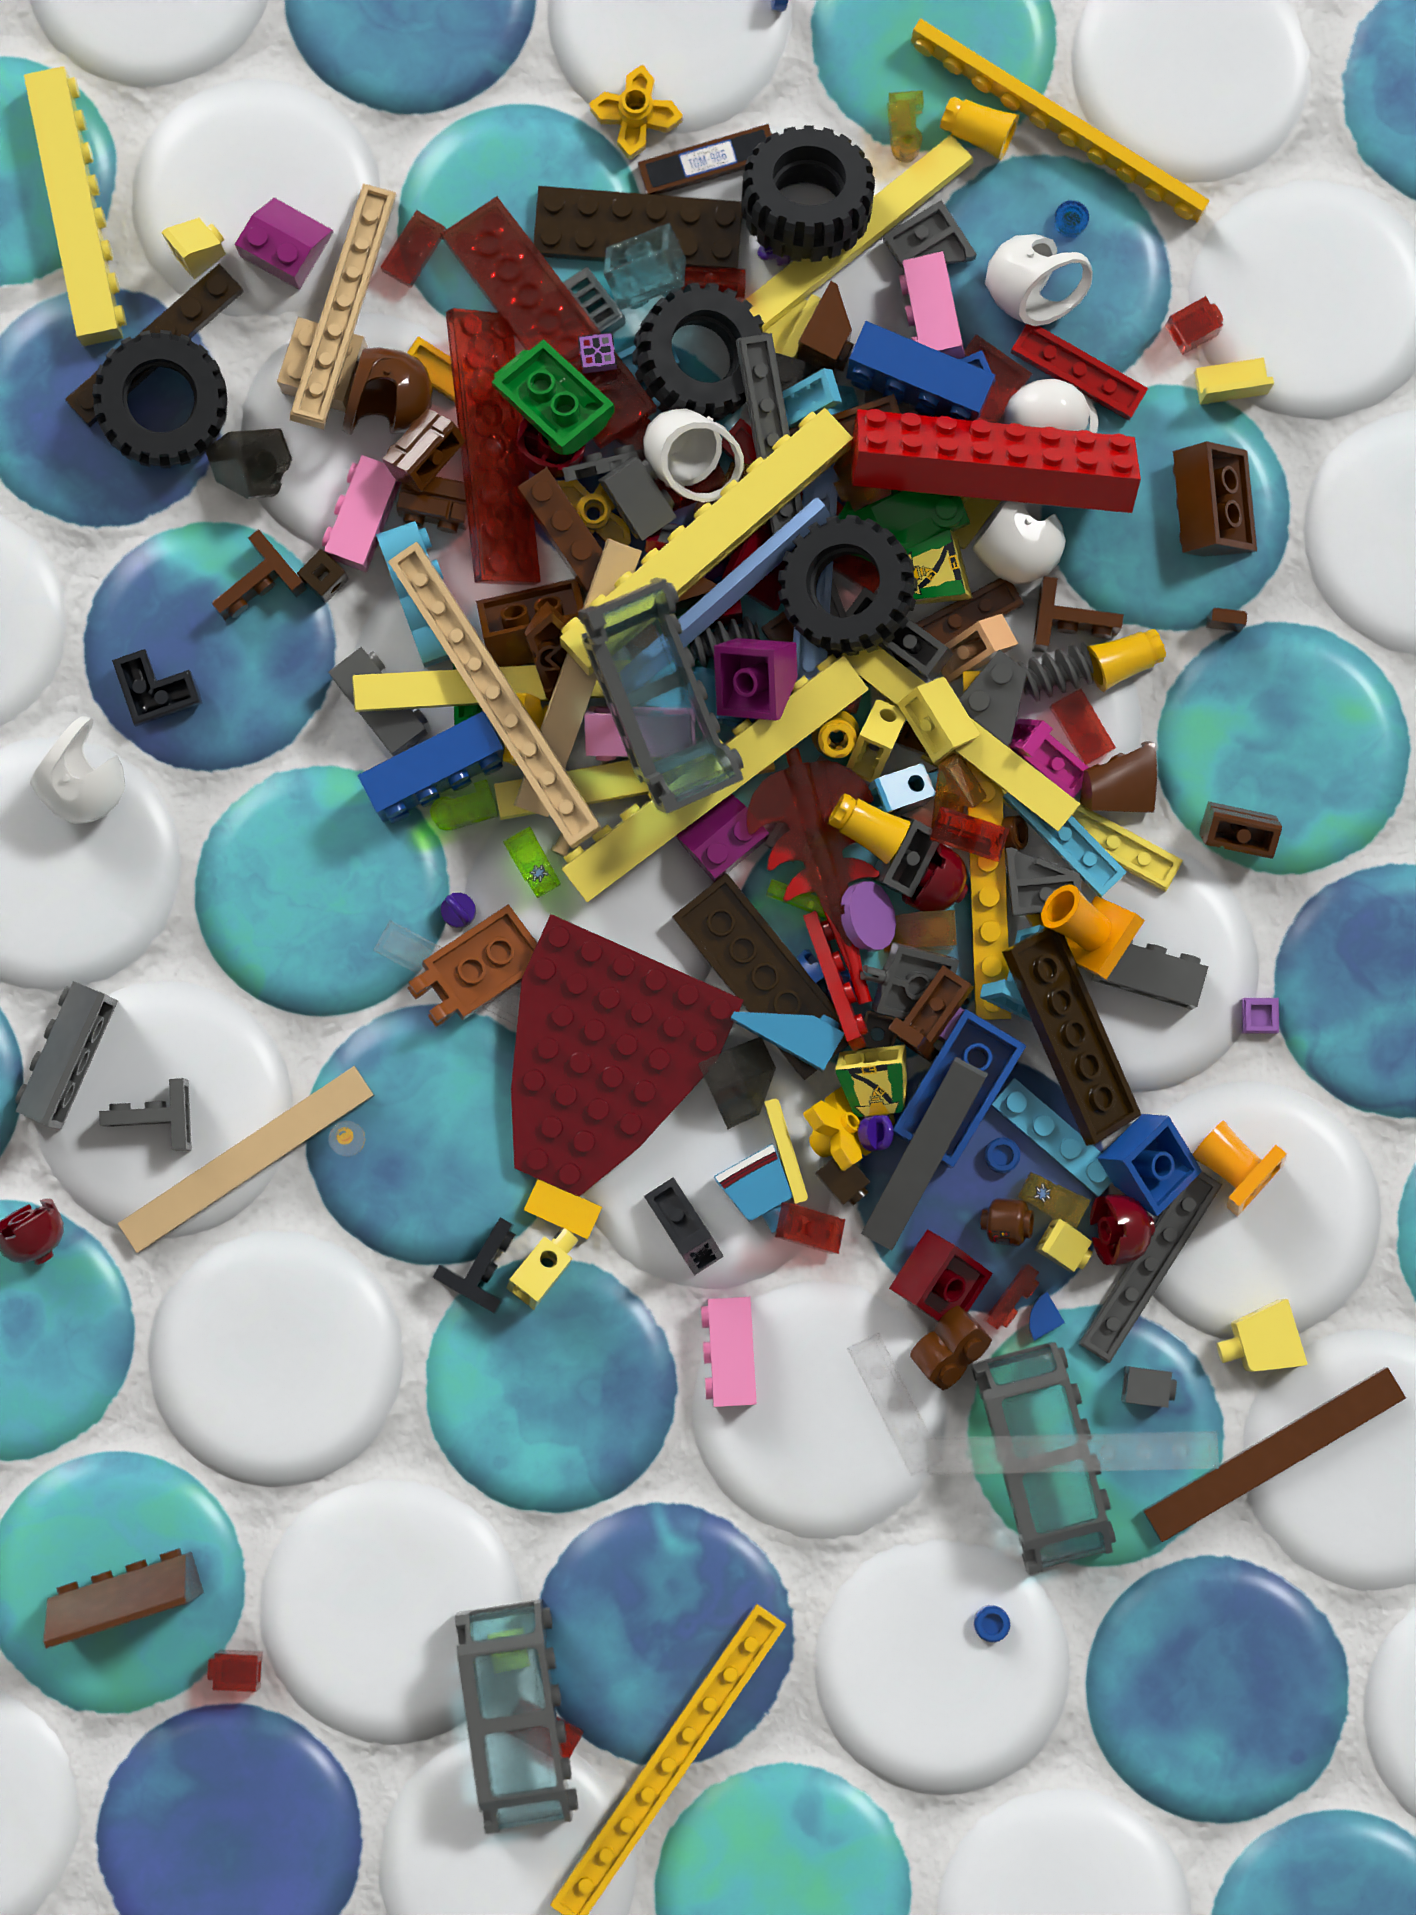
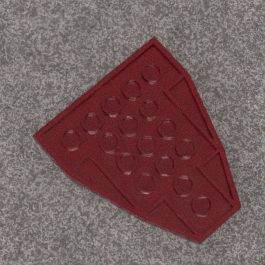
M550 914L521 981L511 1083L514 1168L580 1197L636 1151L714 1067L734 1024L731 1016L734 1012H739L744 1000Z

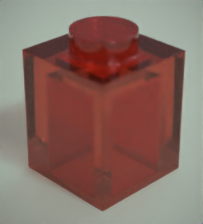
M1205 296L1172 314L1165 327L1183 355L1218 336L1223 327V316L1217 305L1214 303L1210 304Z
M218 1650L214 1658H210L208 1662L207 1679L213 1680L212 1690L258 1691L261 1688L263 1651Z

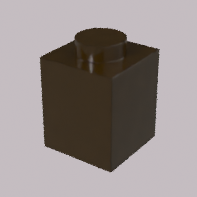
M832 1158L815 1173L841 1205L849 1201L854 1206L869 1193L865 1186L870 1181L856 1164L843 1171L835 1159Z

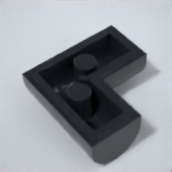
M146 649L112 660L135 727L202 704L197 684L190 670L157 681Z

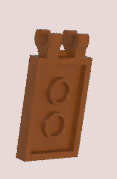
M508 904L423 960L422 966L426 971L412 979L408 983L410 986L407 989L415 1000L431 988L434 989L442 1000L440 1004L429 1010L428 1018L435 1027L446 1022L456 1012L462 1020H465L522 981L523 974L537 942Z

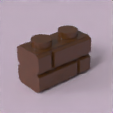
M427 408L418 419H415L410 424L405 434L389 447L387 454L382 460L396 480L405 485L408 484L412 489L421 493L466 441L452 420L442 415L440 416L438 413Z
M437 476L433 478L421 493L412 489L408 484L402 483L396 510L399 517H404L403 522L406 524L416 521L417 526L422 527L424 522L438 524L437 529L440 531L456 534L458 529L467 530L475 488L471 483Z
M1208 801L1199 835L1203 839L1204 844L1218 848L1223 846L1227 850L1273 859L1281 835L1282 825L1275 815Z

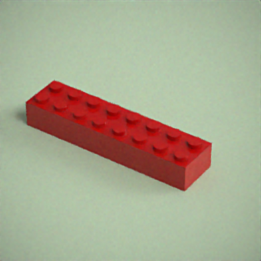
M857 409L851 446L853 486L1113 512H1133L1141 481L1135 437L1124 434L1092 433L1087 430L1071 431L1054 427H1031L1018 423L1001 424L985 420L953 419L948 416L932 417L915 413L883 412L878 409Z

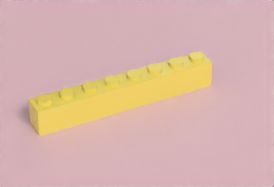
M64 66L24 74L76 336L83 346L123 338L121 326L127 325L122 305L117 306L115 294L120 293L116 273H110L108 261L113 260L110 242L108 239L103 240L101 228H106L107 225L102 207L97 208L95 196L100 195L96 175H90L88 163H93V155L89 142H83L81 131L87 130L82 109L77 110L75 99L80 98L77 80L75 77H69Z

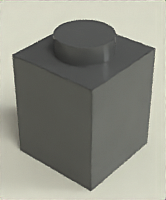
M1125 1366L1121 1401L1168 1408L1169 1400H1175L1177 1381L1172 1379V1372Z

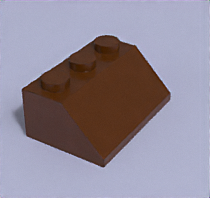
M1206 441L1173 451V474L1176 480V507L1179 512V539L1182 545V553L1198 556H1216L1256 552L1257 544L1247 450Z
M575 578L476 601L484 643L498 667L522 666L535 663L525 631L534 615L547 601L568 621L575 617L579 619L578 611L583 609L584 604L579 584Z

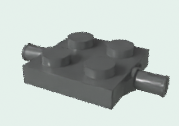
M893 942L883 969L864 965L862 967L864 972H860L861 980L878 983L871 1009L877 1013L905 1019L941 967L945 966L956 974L960 961L951 956ZM966 998L963 1004L968 1005L970 1001Z

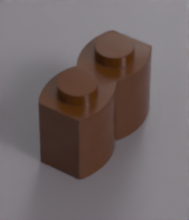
M957 1305L941 1317L934 1331L918 1341L912 1349L910 1357L928 1380L944 1391L953 1386L962 1377L969 1364L978 1360L986 1352L992 1342V1338L972 1315Z

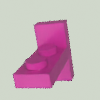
M1018 719L1015 723L1013 738L1009 748L1074 798L1082 788L1084 770L1089 767L1050 735L1053 728L1043 720Z

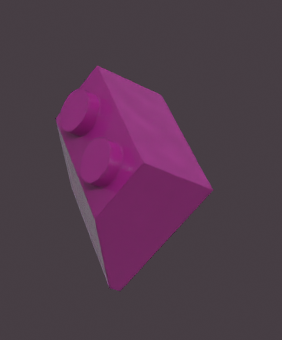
M272 198L252 214L237 239L235 246L241 258L300 290L334 231L282 201Z
M735 638L714 645L717 715L780 720L798 678L796 642Z
M730 794L675 837L713 882H716L762 845L769 837V832L733 794Z

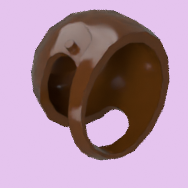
M381 347L364 348L351 388L342 430L352 435L359 419L368 415H381L388 419L391 434L406 432L415 419H418L427 408H431L433 390L427 368L417 357L401 350Z

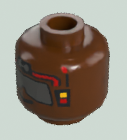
M996 1198L991 1202L989 1209L982 1210L981 1230H987V1237L991 1243L1020 1246L1026 1238L1030 1239L1032 1237L1034 1211L1029 1210L1025 1201Z

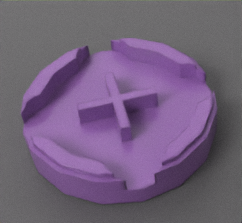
M863 881L847 888L841 901V906L845 905V914H841V921L847 937L854 946L860 950L866 949L868 952L879 951L889 946L895 936L896 929L895 911L889 896L882 887L874 882Z

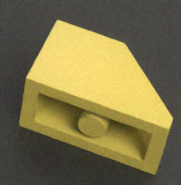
M200 218L168 227L161 232L174 257L194 280L226 255L221 244L225 239L212 223L206 226Z
M1054 1219L1050 1222L1034 1249L1069 1272H1075L1077 1267L1083 1269L1093 1251L1088 1249L1092 1241L1061 1219Z

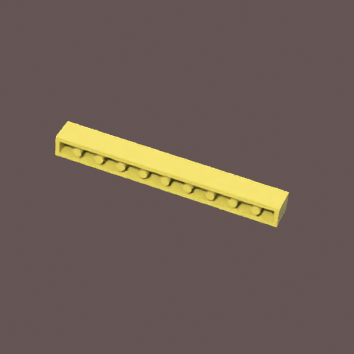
M823 408L817 415L814 412L809 413L799 423L798 427L800 429L791 437L788 434L781 437L772 447L774 450L772 454L765 460L762 457L757 458L747 468L746 472L748 474L739 482L732 480L721 490L720 495L722 497L713 505L709 502L704 504L694 514L695 520L686 528L683 525L676 528L668 536L667 540L669 543L660 551L657 548L651 550L641 560L642 566L633 574L630 571L623 574L615 582V590L607 597L604 594L599 595L589 606H600L650 584V580L656 577L666 579L667 583L671 582L680 598L851 449L853 437L826 408ZM652 593L603 613L606 623L648 606L652 601ZM575 617L562 628L561 632L563 635L560 636V643L565 651L590 676L594 670L583 645L581 635L586 633V630L580 620ZM647 617L607 635L609 641L606 644L611 657L649 625L655 617Z
M831 654L816 666L820 672L809 680L805 675L799 678L793 687L780 720L756 719L754 722H751L747 718L731 730L735 736L728 740L725 745L731 750L735 748L739 752L744 765L740 769L744 780L668 814L657 810L651 800L641 807L635 803L619 815L623 820L612 829L607 824L603 829L591 836L595 842L585 850L579 845L564 857L567 863L562 866V871L585 901L589 902L868 691V687L845 656L841 655L836 659ZM711 754L706 755L707 757L697 765L693 761L687 763L675 773L679 778L670 784L668 788L674 792L676 800L727 777ZM649 792L647 795H648V796L650 797V799H651L652 795H651V793Z

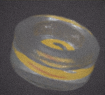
M341 1121L331 1129L329 1144L337 1154L353 1156L362 1150L365 1144V1134L358 1124L352 1121Z

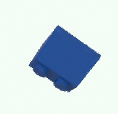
M1142 1114L1097 1158L1113 1185L1127 1196L1136 1199L1153 1216H1158L1202 1172L1169 1116Z

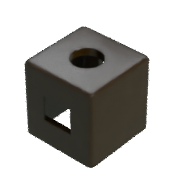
M322 549L297 572L303 583L324 603L328 602L349 580L346 572ZM326 571L328 575L320 581L318 578Z
M867 1011L864 1015V1021L868 1033L863 1035L866 1047L863 1049L894 1046L896 1036L888 1028L895 1018ZM881 1028L884 1031V1038L881 1041H874L871 1038L872 1029Z

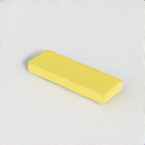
M774 1098L764 1101L783 1170L793 1196V1203L798 1204L807 1201V1192L779 1099Z

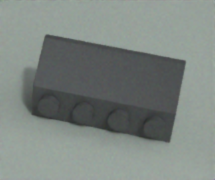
M74 981L71 987H65L58 1002L61 1010L57 1019H51L45 1030L44 1038L47 1039L42 1052H36L31 1061L29 1070L33 1073L28 1084H23L17 1093L15 1103L18 1104L16 1112L43 1125L62 1129L118 1000Z

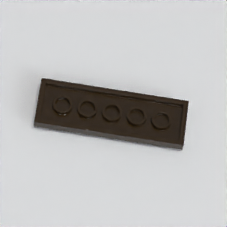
M538 186L533 256L738 272L742 202Z
M727 873L672 916V919L732 993L744 1000L742 1005L748 1012L812 1015L819 1019L824 1014L840 1023L834 1004L817 983L812 980L800 962ZM845 1034L831 1059L849 1045ZM778 1048L804 1081L817 1071L816 1068Z
M1045 927L1002 951L1086 1146L1100 1142L1141 1116L1142 1114L1065 936Z

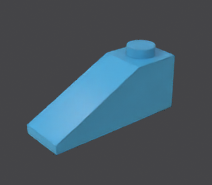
M734 1012L731 1016V1020L737 1025L821 1072L824 1071L844 1035V1032L839 1030L841 1024L824 1014L820 1019L812 1015Z

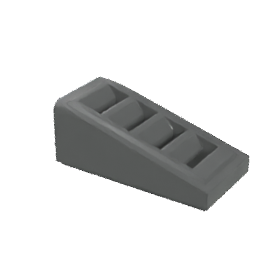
M585 267L559 285V288L592 335L614 332L626 324L624 314L588 267ZM586 279L589 285L574 294L571 288ZM594 290L596 292L595 296L583 304L579 301V299ZM601 300L604 305L589 314L587 309ZM609 311L610 316L598 324L595 322L594 319Z

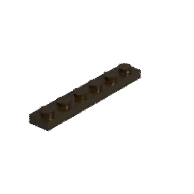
M217 264L141 332L150 330L151 333H160L161 330H167L177 336L183 334L192 338L244 291L220 264ZM158 367L150 368L140 373L133 380L128 394ZM96 372L65 398V401L89 427L98 421L93 407L94 399L92 395L93 384H95L97 378Z

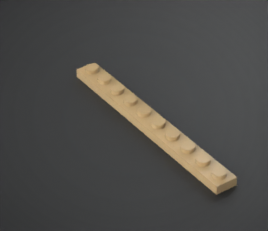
M415 542L388 561L570 847L575 848L603 829L421 545Z

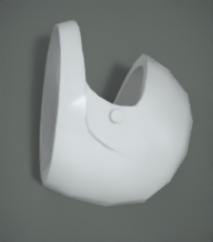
M1037 234L1016 235L1004 242L990 259L985 285L997 306L1008 315L1023 323L1039 326L1049 324L1064 317L1080 304L1091 286L1093 271L1088 258L1081 253L1057 254V247L1050 238ZM1070 263L1081 264L1083 268L1082 279L1077 288L1066 299L1055 302L1041 296L1040 291L1044 288L1054 270Z
M1043 379L1022 386L1011 396L1005 408L1004 424L1018 423L1023 426L1054 427L1061 430L1080 431L1086 429L1090 417L1089 431L1097 433L1098 416L1089 398L1075 386L1058 379Z
M674 409L660 413L648 424L643 444L647 461L654 469L657 477L666 486L682 497L700 502H712L722 497L720 495L721 490L732 480L739 482L744 470V456L740 445L724 426L714 422V419L710 416L706 418L688 409ZM722 435L729 442L735 456V468L731 479L721 489L711 493H695L684 488L683 486L694 485L706 479L716 468L722 453V438L720 436Z
M1002 501L972 549L980 561L998 577L1012 584H1028L1049 574L1060 561L1066 540L1062 524L1056 514H1052L1040 522L1029 515L1024 503Z
M85 716L79 717L64 731L40 762L30 781V785L38 798L54 814L71 823H90L106 816L119 803L125 790L124 770L117 755L96 769L87 761L83 752V746L94 720Z

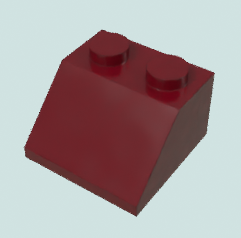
M927 1229L889 1289L938 1322L946 1312L957 1305L968 1312L993 1273L960 1248Z

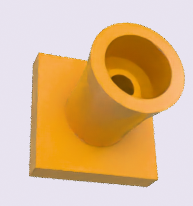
M1064 885L1055 890L1046 900L1041 912V920L1044 926L1068 938L1066 941L1077 966L1107 980L1145 921L1136 913L1098 896H1095L1090 903L1074 885Z
M1223 1120L1201 1142L1192 1156L1196 1161L1210 1168L1235 1188L1234 1192L1228 1197L1227 1208L1238 1217L1284 1166L1287 1153L1278 1145H1275L1263 1159L1259 1158L1237 1137Z

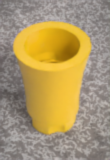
M953 97L950 98L945 108L940 128L951 132L952 136L971 143L1001 161L1013 139L1019 115L985 107L967 99L962 101Z
M1150 629L1144 633L1137 632L1110 642L1087 646L1094 670L1093 681L1102 692L1137 673L1153 668L1154 664L1164 661L1166 657L1165 646L1155 629Z
M841 710L812 732L811 736L814 746L820 753L831 758H843L854 750L860 729L855 718L848 712ZM840 730L843 733V739L837 743L831 741V732L837 733Z
M846 793L841 796L829 817L830 825L838 828L840 833L872 852L885 864L897 852L910 826L909 820L891 815L859 798L855 800Z

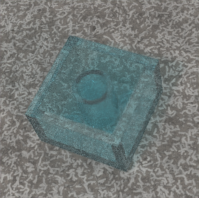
M665 224L606 248L604 276L620 311L629 307L630 309H638L646 305L649 299L660 295L666 297L670 291L678 287L681 289L684 286L686 258L671 224Z

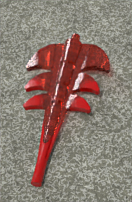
M793 748L785 753L789 767L768 776L760 783L751 796L746 811L747 832L752 835L759 828L772 823H785L788 825L790 830L773 845L768 857L767 870L773 871L777 866L789 861H801L804 863L805 869L791 879L786 887L783 900L788 902L794 897L806 893L817 894L848 968L858 1005L871 1002L872 999L866 980H861L860 972H863L859 948L854 946L847 937L842 925L841 914H845V905L841 906V901L849 882L863 878H877L879 871L861 859L843 858L842 850L857 842L840 833L838 828L830 825L829 817L844 793L855 800L859 798L868 804L873 801V797L864 780L852 769L831 761L803 763L799 749Z

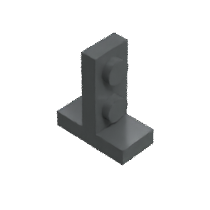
M184 1078L169 1079L170 1107H166V1101L144 1102L145 1109H131V1103L109 1104V1111H99L100 1126L115 1127L171 1123L172 1150H192L189 1080Z

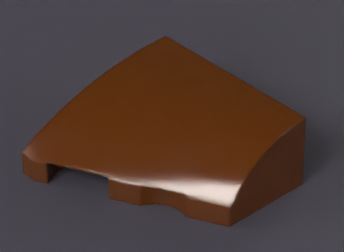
M547 601L530 621L525 635L545 696L550 701L567 654L560 643V636L563 635L561 630L569 621Z
M1145 741L1141 743V748L1126 755L1119 753L1111 757L1105 764H1096L1085 769L1080 805L1091 811L1154 813L1157 788L1155 743Z

